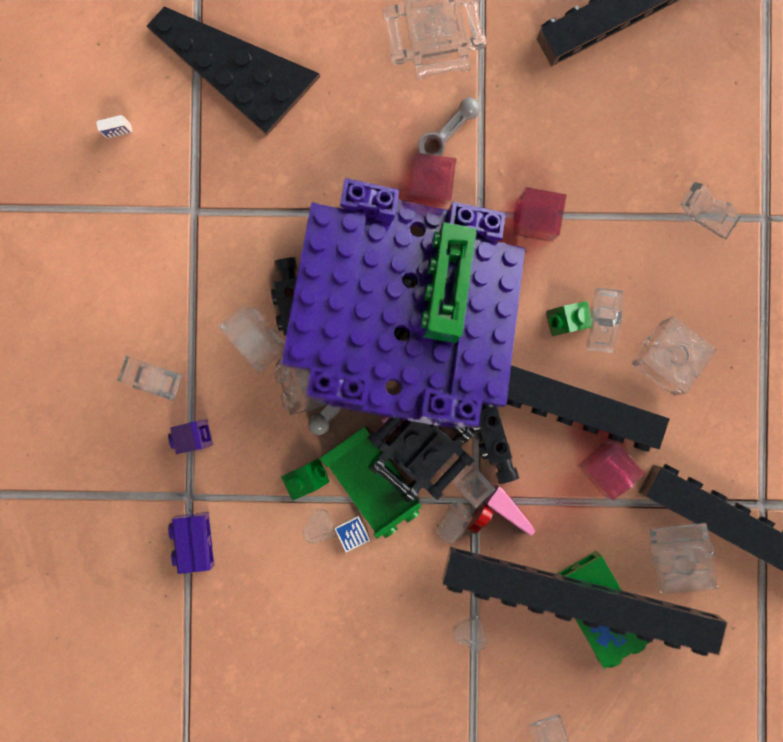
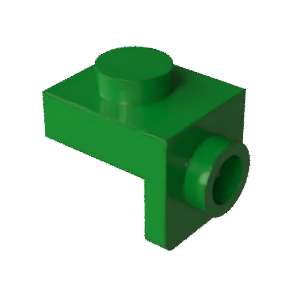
M588 301L564 305L547 310L546 312L552 336L593 327Z
M319 459L313 460L281 476L292 501L310 494L330 482L326 470Z

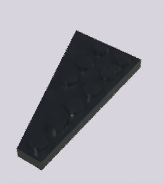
M165 6L147 25L149 31L265 135H268L320 78V74Z

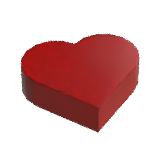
M481 501L469 519L466 529L473 534H477L482 527H485L493 515L491 507Z

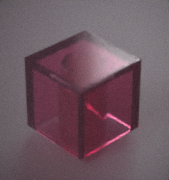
M415 153L412 161L408 199L448 204L452 198L457 158Z
M526 187L515 205L513 235L553 242L560 235L567 194Z
M611 440L605 441L577 465L600 493L612 501L631 489L635 482L645 474L621 445Z

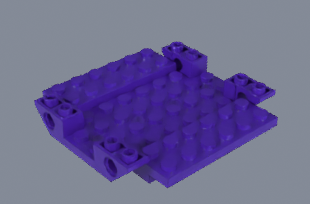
M345 178L340 201L342 208L311 202L281 366L309 371L308 374L310 376L306 396L332 407L442 427H478L481 403L504 407L507 403L525 247L496 242L503 238L506 216L504 212L458 202H452L448 210L400 200L398 199V189ZM443 223L477 229L463 333L457 343L423 337L424 328H420L422 312L427 311L428 301H424L425 289L427 284H431L432 275L428 274L429 262L431 257L435 258L436 248H432L433 235L435 231L439 232ZM410 227H421L424 235L421 237L412 235ZM461 255L456 262L448 261L444 296L439 304L438 315L443 305L450 306L455 267L459 263ZM404 276H411L416 281V287H405L402 283V278ZM394 329H405L408 333V339L405 341L396 339ZM388 381L398 383L400 386L398 395H390L386 391L385 385Z

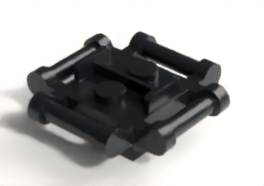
M389 417L376 432H372L367 437L372 444L381 450L370 462L368 468L375 474L379 473L401 492L402 498L408 503L416 498L422 487L436 500H439L443 495L442 491L467 465L470 466L475 461L461 448L463 443L472 438L475 432L474 429L471 427H451L457 432L451 438L437 425L404 420L389 438L384 441L403 420ZM454 453L459 457L435 484L429 481ZM389 458L414 479L409 485L385 465Z

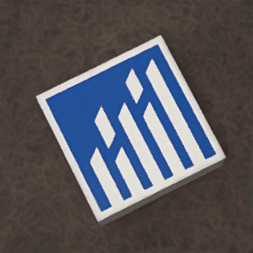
M122 115L96 122L98 131L106 138L133 133L131 123Z
M359 515L334 528L346 552L370 541V537Z

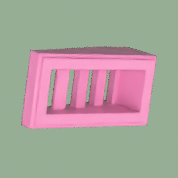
M496 484L485 499V503L525 533L533 535L535 533L533 526L506 492Z

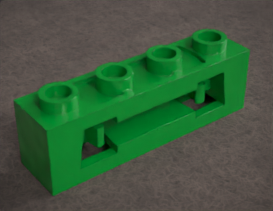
M443 223L439 232H434L432 248H436L435 258L431 257L428 267V274L432 275L431 284L426 285L424 301H428L427 311L422 312L420 328H424L423 337L457 343L462 337L477 230L475 228ZM461 255L460 261L455 267L450 306L443 305L438 315L439 304L444 296L448 261L456 262Z

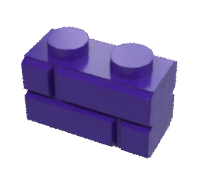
M209 512L178 515L172 518V523H169L168 534L171 540L174 539L175 550L171 552V562L173 567L177 566V573L183 574L211 570L215 565Z

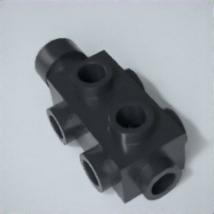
M295 257L274 261L276 272H279L280 281L274 282L275 289H271L273 304L279 307L280 315L276 316L278 331H283L284 336H287L294 296L287 298L285 291L288 288H293L295 291L297 282Z
M481 403L479 426L473 427L474 433H480L482 443L478 444L483 460L487 459L491 465L496 464L498 471L496 472V477L499 484L515 481L520 477L517 467H513L510 447L497 406ZM493 416L494 423L489 425L488 418ZM502 443V448L496 451V445Z

